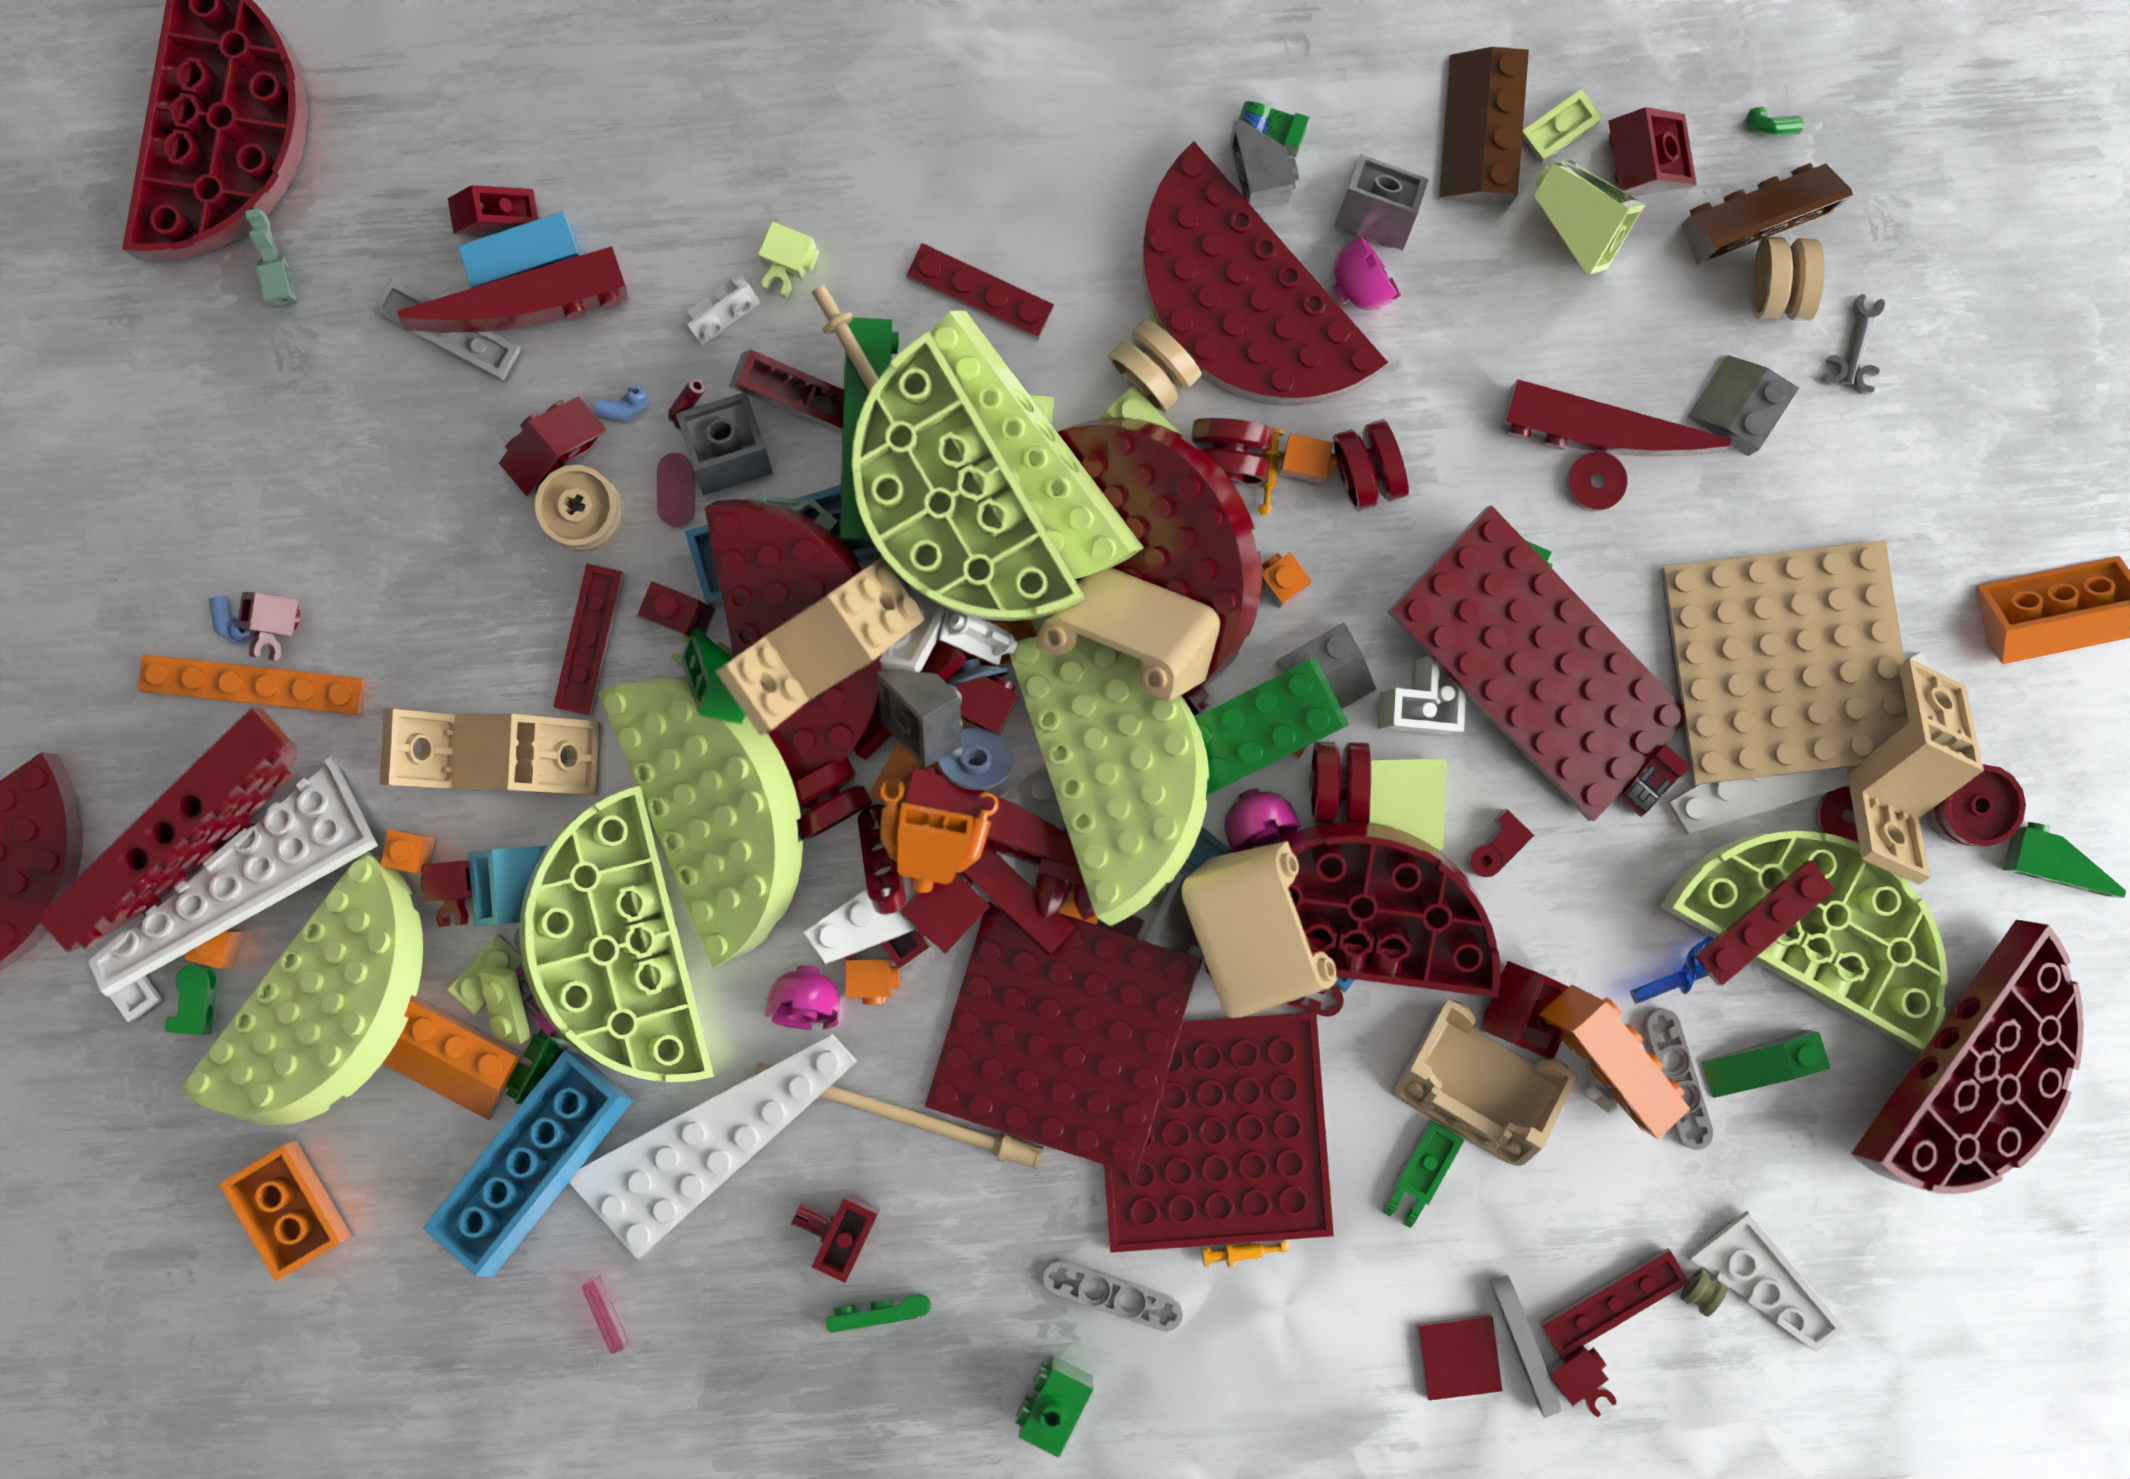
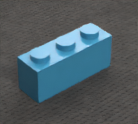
M563 211L458 246L471 288L581 256L570 220Z

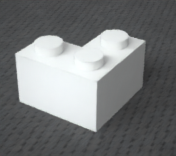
M1430 656L1417 659L1415 690L1394 688L1380 692L1378 729L1442 736L1464 732L1466 693Z

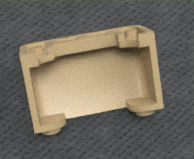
M1109 568L1080 578L1077 585L1083 593L1085 600L1066 610L1051 614L1039 630L1035 648L1050 654L1062 655L1069 652L1074 647L1079 634L1142 660L1139 672L1141 686L1149 694L1170 702L1205 681L1219 633L1220 621L1217 613L1208 605L1114 568Z
M1288 841L1212 857L1191 873L1182 885L1183 901L1221 1005L1225 1013L1231 1018L1247 1016L1326 990L1337 981L1336 967L1333 960L1328 958L1323 952L1311 954L1288 887L1295 880V875H1297L1299 869L1297 858L1291 852Z
M1448 998L1436 1014L1399 1077L1393 1091L1404 1103L1508 1164L1522 1166L1543 1149L1578 1074L1569 1070L1566 1063L1555 1058L1542 1060L1537 1065L1474 1029L1473 1026L1476 1019L1472 1014L1471 1008L1460 1001H1453Z

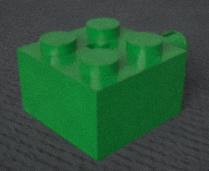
M1053 1355L1049 1364L1042 1362L1037 1370L1032 1388L1035 1392L1032 1398L1026 1395L1023 1398L1016 1413L1017 1419L1015 1423L1019 1425V1438L1059 1458L1094 1387L1093 1375Z

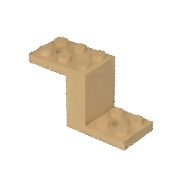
M882 556L839 588L772 630L716 672L759 735L762 736L807 701L872 662L925 619L920 613L917 603L908 595L898 580L894 569L887 564Z
M1909 658L1899 666L1910 723L1862 759L1861 765L1853 766L1849 769L1847 775L1862 859L1920 885L1930 878L1919 818L1983 772L1984 769L1966 686Z
M384 709L380 785L477 791H530L596 795L599 722L521 714H446ZM417 739L422 745V753L418 759L413 753V745ZM563 748H566L568 753L565 765L562 764L560 759Z

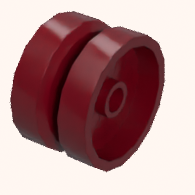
M1201 418L1193 421L1192 442L1203 448L1202 450L1223 469L1233 484L1254 485L1268 482L1270 462L1257 454H1262L1272 449L1273 428L1256 422L1228 418Z
M1384 419L1368 423L1364 426L1362 432L1363 441L1352 429L1333 436L1334 453L1338 454L1337 466L1349 500L1357 512L1376 507L1379 500V492L1388 502L1409 495V484L1403 458L1395 436Z
M1314 742L1309 772V797L1311 799V816L1314 823H1333L1338 814L1339 800H1341V812L1345 822L1367 823L1371 797V756L1369 743L1348 742L1343 751L1342 765H1340L1339 749L1335 742Z
M845 757L840 763L836 760L809 775L805 774L804 778L793 784L800 810L806 807L810 809L802 814L800 819L796 820L798 837L803 842L840 824L873 803L864 786L856 785L840 792L839 789L850 783L857 774L848 757Z
M1982 764L1983 772L1928 811L1930 822L1939 835L1955 844L1982 847L2001 844L2015 835L2024 821L2026 801L2022 787L2012 774L2001 767Z

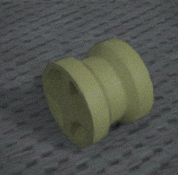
M1699 1269L1689 1278V1284L1684 1286L1680 1298L1687 1304H1695L1702 1315L1709 1317L1721 1305L1728 1288L1722 1282H1714L1710 1279L1708 1272Z

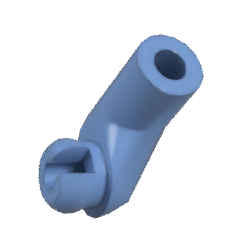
M638 385L630 386L626 395L618 402L598 398L595 404V416L619 421L631 420L644 410L647 405L648 397L645 389Z
M228 597L210 598L209 605L214 631L232 643L240 644L246 642L251 631L236 628L238 619L230 615Z

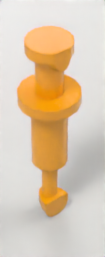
M1273 428L1272 449L1260 454V456L1270 462L1268 482L1261 484L1265 493L1263 504H1259L1260 515L1268 514L1271 510V490L1276 488L1278 462L1284 459V453L1278 451L1279 437L1284 434V430L1280 428Z
M1280 1242L1279 1245L1265 1247L1261 1243L1239 1246L1224 1244L1223 1250L1212 1251L1211 1248L1201 1249L1203 1266L1209 1267L1210 1262L1226 1261L1227 1267H1233L1234 1261L1263 1258L1265 1253L1280 1251L1285 1253L1289 1249V1242Z

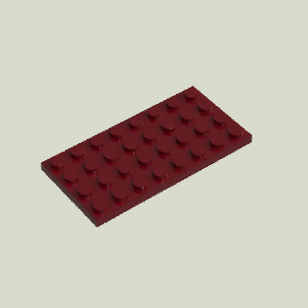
M1492 505L1487 506L1387 611L1588 821H1595L1644 768L1660 746L1666 744L1684 724L1683 708L1676 698Z

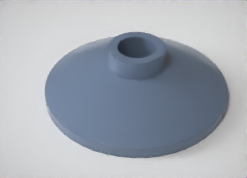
M979 658L966 661L959 668V672L950 677L946 683L957 686L982 677L993 680L995 675L1003 677L1009 674L1010 671L1007 667L980 665Z
M967 728L961 730L962 747L938 760L941 772L950 782L966 789L983 790L997 786L1009 776L1013 768L1014 756L1010 745L1000 735L987 729Z

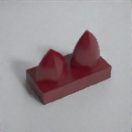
M1042 858L1035 882L1038 883V903L1044 916L1048 918L1058 911L1066 901L1070 891L1074 892L1076 908L1084 920L1093 917L1095 912L1081 869Z

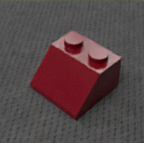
M1644 107L1608 120L1610 129L1609 143L1614 153L1616 165L1615 179L1620 190L1625 193L1641 195L1697 185L1685 114Z
M995 675L993 680L982 677L954 686L962 699L960 704L961 718L979 728L1001 735L1019 701V694L1014 692L1016 689L1015 684Z
M1507 961L1504 971L1500 974L1498 998H1492L1490 1005L1484 1012L1483 1022L1479 1030L1547 1059L1555 1058L1562 1041L1561 1037L1565 1032L1552 1024L1548 1025L1539 1014L1569 986L1541 973Z

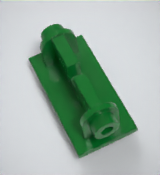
M542 1028L539 1033L534 1032L523 1054L525 1058L533 1063L530 1067L523 1063H518L511 1079L506 1085L509 1088L506 1095L515 1099L514 1102L521 1105L570 1044L562 1038L554 1037V1034L548 1035Z

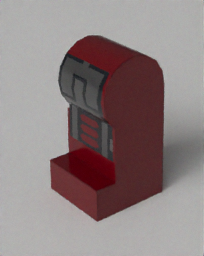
M1666 744L1661 745L1644 768L1618 795V798L1642 817L1655 805L1661 795H1664L1691 766Z
M1503 809L1493 819L1500 828L1483 845L1475 846L1467 855V866L1476 876L1487 878L1497 874L1535 836L1508 809Z

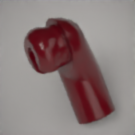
M700 378L690 379L668 410L669 421H673L676 429L681 430L676 413L692 409L706 390V385Z

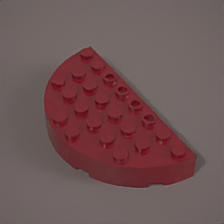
M166 0L122 250L138 260L173 261L193 258L213 252L232 243L252 229L250 221L246 218L245 211L260 208L267 216L285 194L295 176L302 158L308 125V103L305 83L299 64L285 37L253 0Z
M1193 141L1171 165L1159 184L1146 221L1142 249V273L1145 292L1158 325L1170 334L1191 356L1202 373L1201 377L1214 386L1217 385L1226 391L1234 393L1237 397L1257 403L1289 406L1318 403L1322 400L1349 393L1381 373L1387 366L1388 361L1197 143Z
M1108 417L1083 422L1058 431L1057 433L1144 547L1129 559L1111 568L1208 605L1217 613L1220 628L1207 676L1204 682L1188 690L1189 694L1192 695L1219 677L1236 659L1245 638L1252 631L1258 613L1262 586L1260 551H1256L1252 530L1255 528L1241 495L1223 469L1201 448L1196 449L1190 443L1181 438L1182 435L1164 426L1133 418Z
M745 499L718 500L704 507L734 658L772 630L833 592L863 570L858 564L859 560L839 538L816 521L792 509H784L766 504L763 501ZM882 654L807 701L776 727L767 732L780 752L793 784L804 778L805 774L809 775L836 760L839 763L843 761L867 733L880 709L877 672L882 670L880 663Z
M251 707L36 919L66 952H70L81 947L87 951L94 947L104 936L115 931L141 913L145 917L146 911L153 905L159 907L162 904L161 899L176 890L175 887L183 880L186 881L199 870L206 860L244 828L248 830L251 826L255 825L252 819L271 799L278 788L286 784L293 776L290 770L297 756V746L263 709Z
M40 752L0 780V970L19 960L48 933L36 918L78 876L83 848L82 819H79L75 800L77 798L75 787L58 754Z
M1335 822L1311 826L1292 832L1268 844L1272 845L1288 841L1291 852L1297 858L1298 873L1295 875V880L1288 887L1311 954L1323 952L1328 958H1331L1336 967V977L1498 998L1501 980L1500 957L1492 924L1478 893L1468 878L1441 851L1407 832L1388 826L1364 822ZM1200 948V951H1201V959H1204V960H1205V958H1204V956H1203V953H1202V950H1201V948Z
M2015 920L1851 1152V1155L1862 1165L1889 1180L1941 1194L1970 1193L2001 1182L2003 1180L2002 1176L2014 1167L2018 1169L2023 1167L2049 1139L2061 1120L2072 1095V1092L2067 1089L2073 1069L2079 1070L2084 1021L2079 984L2072 981L2068 968L2071 960L2060 939L2048 924Z

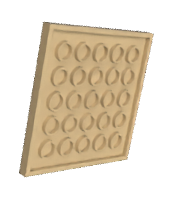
M1886 540L1678 564L1662 568L1693 785L1849 768L1861 765L1862 759L1910 723L1899 666L1905 660Z

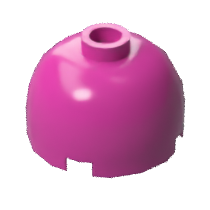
M1361 235L1339 251L1333 266V273L1337 283L1332 288L1343 304L1350 301L1358 309L1371 311L1381 309L1401 297V292L1394 279L1390 278L1388 280L1389 276L1384 269L1386 268Z
M1258 788L1249 789L1238 796L1239 800L1229 809L1224 823L1227 841L1232 853L1254 849L1253 847L1268 845L1301 828L1297 815L1289 801L1283 796L1270 791L1260 792Z
M807 965L798 966L796 971L787 972L775 980L768 993L764 1016L767 1018L773 1014L772 1022L789 1028L812 1030L811 1023H823V1029H830L839 1023L840 995L834 983L828 977L819 974L818 968Z

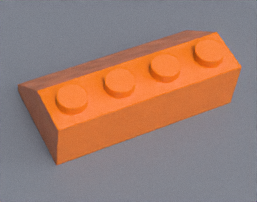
M2120 556L1977 585L1976 592L1987 641L2002 664L2130 638V569Z
M411 996L404 1017H407L408 1020L397 1042L382 1064L490 1120L507 1089V1083L511 1079L518 1063L523 1059L524 1053L417 996Z

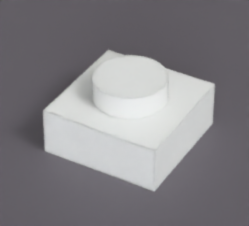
M146 975L109 995L127 1022H133L163 1000Z

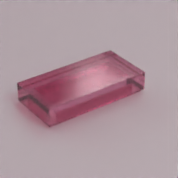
M601 1275L593 1277L586 1281L581 1288L609 1352L613 1355L625 1349L630 1344V1341Z

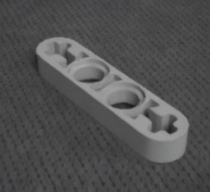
M1663 1008L1653 1009L1645 1016L1643 1022L1650 1051L1659 1058L1662 1064L1664 1055L1667 1052L1676 1050L1681 1054L1683 1062L1678 1070L1668 1071L1664 1067L1661 1069V1072L1666 1078H1672L1680 1087L1688 1086L1692 1090L1693 1100L1688 1105L1690 1110L1686 1114L1698 1109L1699 1115L1691 1116L1695 1126L1703 1127V1132L1698 1134L1699 1141L1695 1142L1693 1138L1686 1137V1132L1691 1130L1689 1119L1683 1117L1673 1125L1679 1142L1694 1150L1703 1149L1712 1141L1713 1128L1680 1020L1670 1010ZM1659 1015L1665 1020H1670L1671 1025L1667 1026L1665 1031L1668 1039H1677V1044H1665L1658 1048V1042H1665L1662 1032L1653 1029V1025L1658 1023L1657 1017Z
M1063 1259L1051 1261L1044 1269V1286L1054 1295L1160 1331L1174 1330L1182 1320L1183 1313L1180 1303L1170 1295ZM1059 1267L1066 1269V1276L1076 1280L1077 1272L1084 1274L1079 1281L1078 1294L1071 1292L1074 1284L1062 1282L1060 1287L1055 1286L1054 1279L1049 1276L1050 1272L1057 1273ZM1091 1279H1099L1105 1284L1106 1291L1099 1299H1091L1084 1292L1085 1284ZM1126 1291H1134L1141 1297V1304L1134 1311H1126L1120 1306V1297ZM1147 1297H1153L1152 1306L1163 1309L1166 1303L1171 1304V1310L1176 1314L1175 1317H1168L1165 1323L1160 1322V1315L1150 1310L1149 1317H1143L1142 1314L1147 1307Z
M1507 1274L1490 1281L1494 1297L1542 1416L1547 1418L1562 1412L1558 1396L1511 1279Z

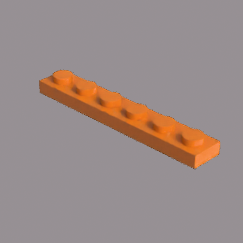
M142 654L137 691L361 716L366 679Z

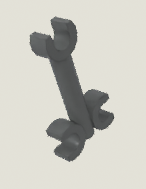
M1861 294L1855 299L1853 304L1858 320L1847 360L1838 355H1831L1826 358V363L1835 365L1838 373L1836 376L1824 374L1821 377V381L1828 385H1834L1841 381L1844 385L1853 386L1858 393L1867 395L1873 393L1875 387L1866 385L1863 381V375L1876 376L1879 374L1880 369L1874 365H1865L1860 368L1873 318L1883 312L1885 301L1879 299L1875 302L1874 310L1869 311L1864 306L1866 295Z

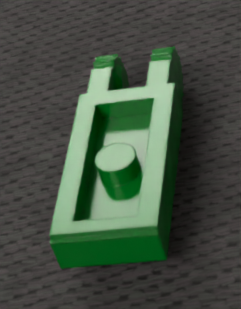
M1430 1120L1394 1185L1396 1187L1390 1194L1383 1208V1213L1388 1216L1393 1215L1398 1209L1405 1192L1416 1197V1199L1405 1213L1403 1224L1411 1228L1426 1204L1429 1205L1465 1139Z
M918 1294L917 1296H907L900 1305L893 1306L892 1299L870 1302V1310L856 1312L855 1305L833 1308L834 1315L825 1318L827 1331L833 1333L917 1319L918 1316L921 1318L930 1312L929 1309L932 1303L924 1294Z

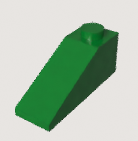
M692 628L681 662L698 715L742 724L746 714L716 672L730 662L732 658L700 629Z
M2028 822L2027 827H2019L2015 835L2011 837L2004 871L2110 898H2125L2126 890L2063 836L2050 833V826Z
M1811 1030L1801 1031L1702 1062L1713 1098L1794 1080L1830 1069L1820 1032Z

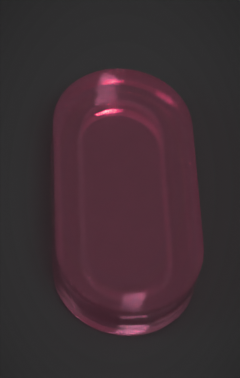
M681 453L665 455L657 466V512L662 521L672 527L687 525L695 515V472L689 458Z

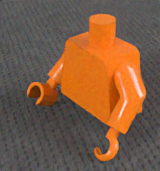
M887 780L881 786L880 792L882 798L886 801V808H882L880 840L889 857L898 862V873L901 876L911 878L910 885L912 889L920 893H926L932 890L934 882L951 883L956 872H963L981 857L991 822L987 821V818L996 813L999 805L995 795L991 793L980 795V799L983 797L991 798L993 808L990 811L980 810L977 818L902 803L901 809H898L897 802L905 791L903 783L899 782V795L895 797L889 796L886 792Z

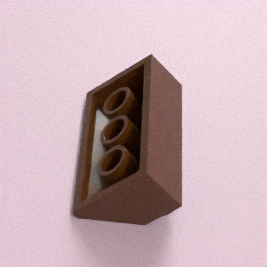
M1492 46L1450 54L1438 200L1511 206L1517 197L1529 49Z
M1808 163L1791 171L1792 177L1781 181L1778 176L1769 178L1757 185L1758 190L1747 194L1744 189L1735 191L1723 198L1724 203L1714 207L1711 206L1710 202L1701 204L1689 211L1690 216L1681 225L1698 265L1761 241L1764 237L1774 236L1831 214L1853 196V192L1826 163L1815 168L1812 163Z

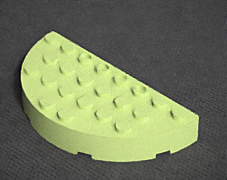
M949 311L936 324L930 334L1073 578H1082L1114 567L1144 548L969 314L966 311Z
M929 331L900 352L890 363V366L883 373L879 381L875 383L863 406L856 428L852 458L855 495L863 522L874 544L899 576L916 591L943 607L967 616L999 621L1029 620L1066 610L1084 601L1085 598L934 339Z
M1079 634L1074 647L1062 655L1050 654L1035 648L1038 636L1017 641L1016 650L1009 655L1096 918L1111 926L1128 918L1151 902V897L1166 883H1170L1174 879L1195 845L1207 807L1205 797L1207 779H1209L1207 754L1202 734L1193 713L1181 695L1167 702L1144 690L1139 679L1142 660Z
M654 676L613 686L599 692L598 694L636 785L641 787L646 809L712 967L750 952L768 938L771 934L770 931L777 921L785 916L798 884L802 863L803 840H798L796 821L801 818L800 808L794 785L780 752L767 733L762 736L759 735L746 715L742 724L698 715L687 677Z
M639 785L610 795L580 812L557 833L541 854L526 887L520 913L519 940L523 969L532 995L547 1021L568 1044L591 1061L627 1076L652 1081L685 1082L714 1077Z
M1778 831L1746 836L1715 849L1697 861L1678 879L1659 906V908L1710 937L1716 938L1805 861L1812 860L1835 891L1753 961L1913 1052L1922 1053L1943 1024L1946 1010L1943 1004L1945 985H1948V972L1944 946L1937 924L1926 902L1919 898L1908 883L1909 880L1863 860L1860 853V845L1855 841L1833 834L1811 831Z
M369 851L353 861L182 1084L180 1089L189 1098L206 1108L242 1121L258 1125L277 1126L304 1121L330 1109V1104L342 1096L349 1097L373 1075L390 1053L405 1027L408 1018L404 1017L410 997L417 994L422 972L423 932L419 912L414 910L410 897L412 895L410 887L397 869L380 866L382 858Z

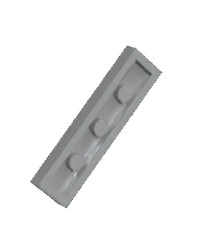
M389 278L372 311L403 327L397 310L431 300ZM410 331L503 381L521 351L519 346L491 331L457 333Z

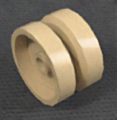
M1764 237L1760 241L1753 263L1751 282L1752 308L1756 318L1777 320L1785 312L1792 321H1811L1814 319L1819 309L1824 283V254L1819 240L1797 238L1791 246L1786 239L1781 237Z
M1144 318L1131 332L1135 346L1121 341L1108 354V358L1117 372L1130 386L1134 385L1157 410L1165 413L1178 400V393L1174 385L1183 389H1189L1201 377L1202 373L1191 356L1170 334L1152 320Z
M583 465L563 466L551 472L539 485L534 500L536 518L542 530L565 548L578 552L595 551L609 544L620 531L624 518L623 500L617 488L597 470ZM580 504L585 506L582 513L576 511L577 506Z

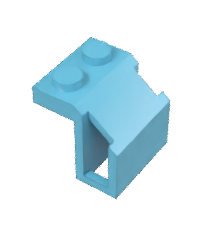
M548 845L468 852L474 927L520 922L523 898L531 873Z

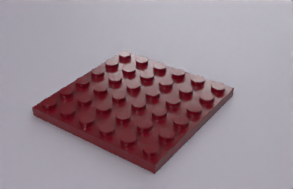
M988 902L990 907L983 914L924 1107L1137 1175L1203 959L1067 916L1064 917L1075 928L1047 956L991 902Z
M1317 1012L1184 1021L1138 1174L1134 1175L1104 1165L1110 1253L1334 1236Z

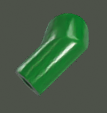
M1765 107L1752 108L1747 113L1749 119L1747 125L1752 132L1784 136L1798 135L1803 130V119L1800 116L1767 117L1768 111Z

